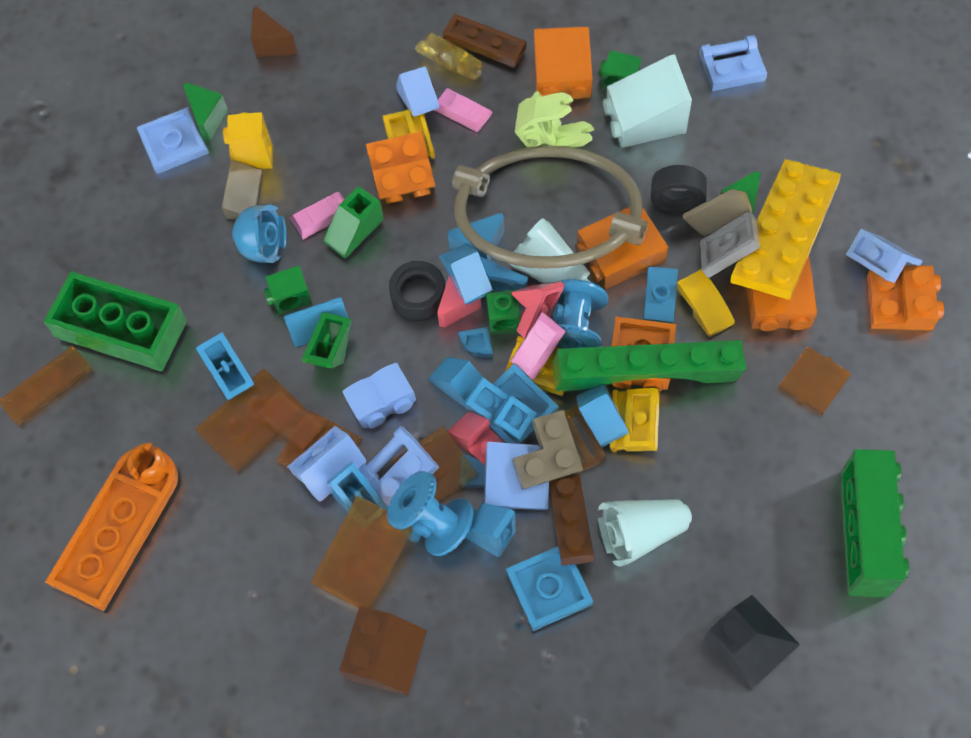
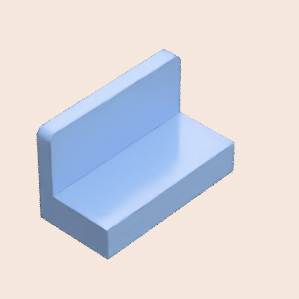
M860 229L846 253L847 256L895 283L906 262L920 266L922 263L921 259L884 237L864 229Z
M334 426L287 467L295 477L305 484L315 499L320 502L331 493L327 482L351 461L359 469L366 463V459L350 436Z

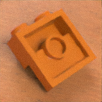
M422 131L366 144L379 201L385 200L386 204L403 201V195L413 193L414 198L431 194L430 189L435 188V183Z
M905 265L895 283L887 281L869 270L867 284L871 329L933 330L939 319L943 318L944 304L943 301H937L936 294L941 288V276L934 274V266Z
M616 316L611 346L674 343L677 324ZM670 378L637 379L612 383V385L619 389H629L631 385L643 386V388H657L661 392L662 389L668 390Z

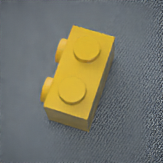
M262 112L228 115L227 127H223V138L225 144H229L231 160L258 169L273 168L272 142Z

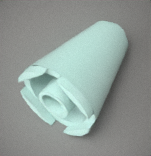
M544 218L536 223L528 232V237L514 251L515 253L533 256H559L574 253L549 221L547 222ZM509 264L512 269L544 284L567 279H581L591 282L587 279L591 273L583 264L563 268H528Z
M678 499L607 501L598 508V510H603V517L597 518V525L606 553H613L617 560L612 562L622 567L688 530L692 516L689 507Z

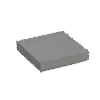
M751 211L746 212L700 240L702 271L707 278L760 248L756 218Z

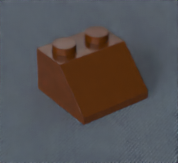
M359 605L339 671L346 680L409 696L427 630L391 613Z

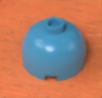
M271 204L254 205L246 208L238 215L232 229V238L239 253L248 260L274 263L280 259L281 256L276 255L279 246L285 249L287 230L284 217L278 216L275 211L279 210L276 206Z

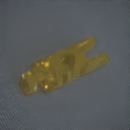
M429 33L426 36V42L421 41L416 45L415 49L419 54L456 74L476 80L482 73V62L469 54L468 51L433 33Z

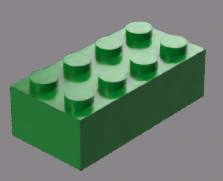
M71 271L43 322L55 338L162 372L187 323V319L179 304Z
M854 449L841 470L848 596L889 598L906 580L905 578L909 576V560L904 558L903 546L906 544L907 532L905 525H901L900 513L904 509V498L902 493H898L897 483L901 479V465L899 462H896L894 450Z

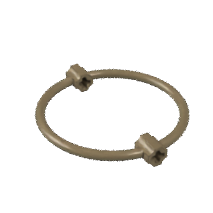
M538 146L514 150L492 158L476 169L459 165L455 170L452 180L453 188L458 190L454 203V215L464 237L474 247L488 256L517 266L528 268H563L584 264L609 254L624 242L640 246L644 241L648 228V222L640 219L642 214V198L640 190L632 177L608 158L578 148ZM558 157L575 159L595 165L617 178L629 195L630 213L627 215L617 212L609 228V236L611 238L593 248L567 255L533 256L505 250L482 238L468 221L466 201L469 194L483 197L490 182L489 173L502 166L532 158Z

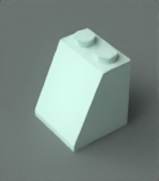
M674 54L608 86L607 98L603 99V107L606 116H611L613 137L618 138L621 148L685 134L692 98Z

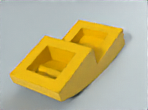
M702 269L677 282V290L691 306L693 318L709 338L735 324V320L725 301L710 278H707L703 273Z

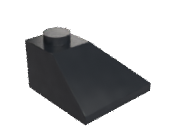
M753 595L725 614L708 630L704 638L751 690L800 646L797 640Z

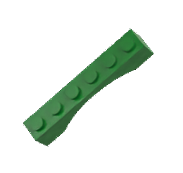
M742 340L558 349L552 362L555 391L587 390L616 382L649 378H679L703 383L736 382L746 370Z

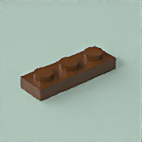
M458 14L453 15L442 32L443 40L514 68L527 49V41Z
M580 474L550 481L549 492L561 566L594 562V552Z

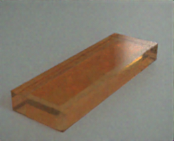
M72 345L0 399V405L11 419L19 425L93 369Z

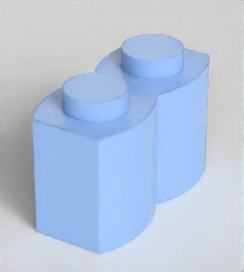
M397 363L380 369L372 376L357 381L342 391L362 429L368 427L372 429L384 423L387 416L394 413L402 414L412 407V403L416 401L414 391Z

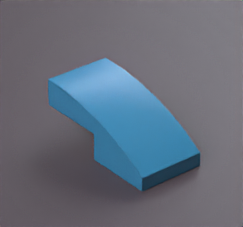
M485 378L479 379L463 403L517 439L522 437L537 414L512 395H507Z

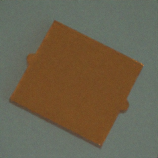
M807 347L779 385V389L797 399L798 404H805L823 415L850 377L851 372L834 363L831 357L826 358L810 347Z

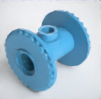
M581 279L561 280L565 286L556 304L553 321L558 323L566 332L556 347L562 349L601 347L602 339L597 333L588 329L589 321L587 319L590 316V312L601 310L607 306L609 300L607 292L604 288L593 282Z
M419 471L406 479L396 490L392 500L389 502L387 519L393 528L399 530L413 524L411 529L425 537V548L430 554L434 556L447 555L448 552L451 553L453 549H456L469 533L474 520V509L471 503L465 499H455L446 505L439 503L434 498L437 486L436 478L430 472Z

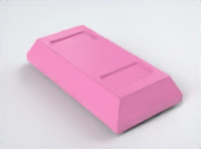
M448 88L438 99L439 109L434 110L477 133L492 115V111Z
M336 192L290 216L289 219L302 240L329 227L338 206L344 201V198L340 192Z
M542 312L512 357L511 362L515 363L529 378L534 380L566 331Z

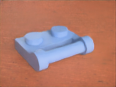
M754 35L746 36L744 40L715 46H710V44L700 46V57L712 91L766 80L767 72L759 54L757 40ZM741 51H746L747 55L717 61L713 60V57Z
M402 426L395 430L393 433L394 437L367 465L363 464L359 468L360 472L387 506L390 505L389 502L392 500L396 490L411 475L413 476L414 473L419 471L430 472L433 475L439 468V465L417 440ZM405 445L408 451L380 479L376 473Z

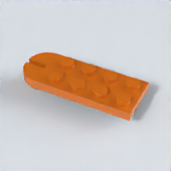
M145 443L129 450L118 460L46 579V584L97 609L105 611L177 486L178 470L166 453L158 446L155 448L152 443Z

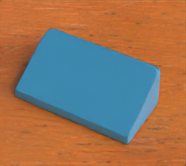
M339 297L284 316L295 347L309 343L322 312L348 318L342 298Z

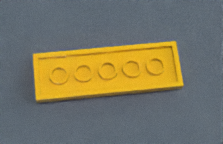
M785 159L756 221L760 248L737 262L732 272L730 283L790 300L838 187L841 173Z

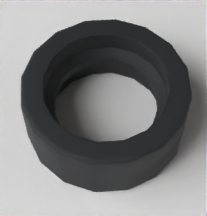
M671 165L661 168L652 177L651 201L658 209L664 212L684 214L706 202L707 177L702 171L694 167ZM673 188H682V189H687V190H686V191H674V190H670V189H673Z
M410 261L402 264L394 271L389 280V293L395 310L402 316L412 320H424L434 316L438 312L445 290V279L441 271L431 263ZM425 278L434 283L435 293L424 302L411 303L402 298L401 287L411 279Z

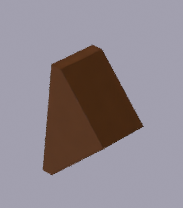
M257 6L252 9L251 42L256 57L294 55L298 52L294 36L291 32Z

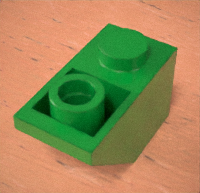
M358 186L338 206L323 239L324 243L346 259L384 220L380 201Z

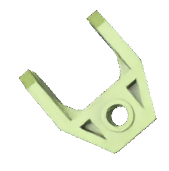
M537 91L533 93L531 98H527L519 104L514 132L527 148L538 146L576 148L586 145L593 139L589 132L594 131V128L591 124L584 121L561 125L562 122L559 118H563L572 111L571 107L565 104L573 102V98L563 92L541 96Z

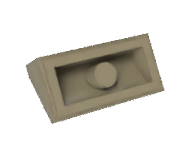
M230 161L222 202V211L226 219H237L243 210L257 205L262 178L261 169L238 161Z
M731 189L684 213L683 218L699 234L706 236L746 212H752V208L746 192Z

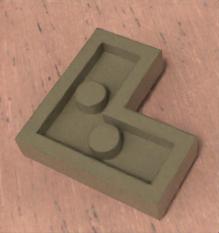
M564 411L534 418L531 422L541 450L512 459L521 490L583 471Z

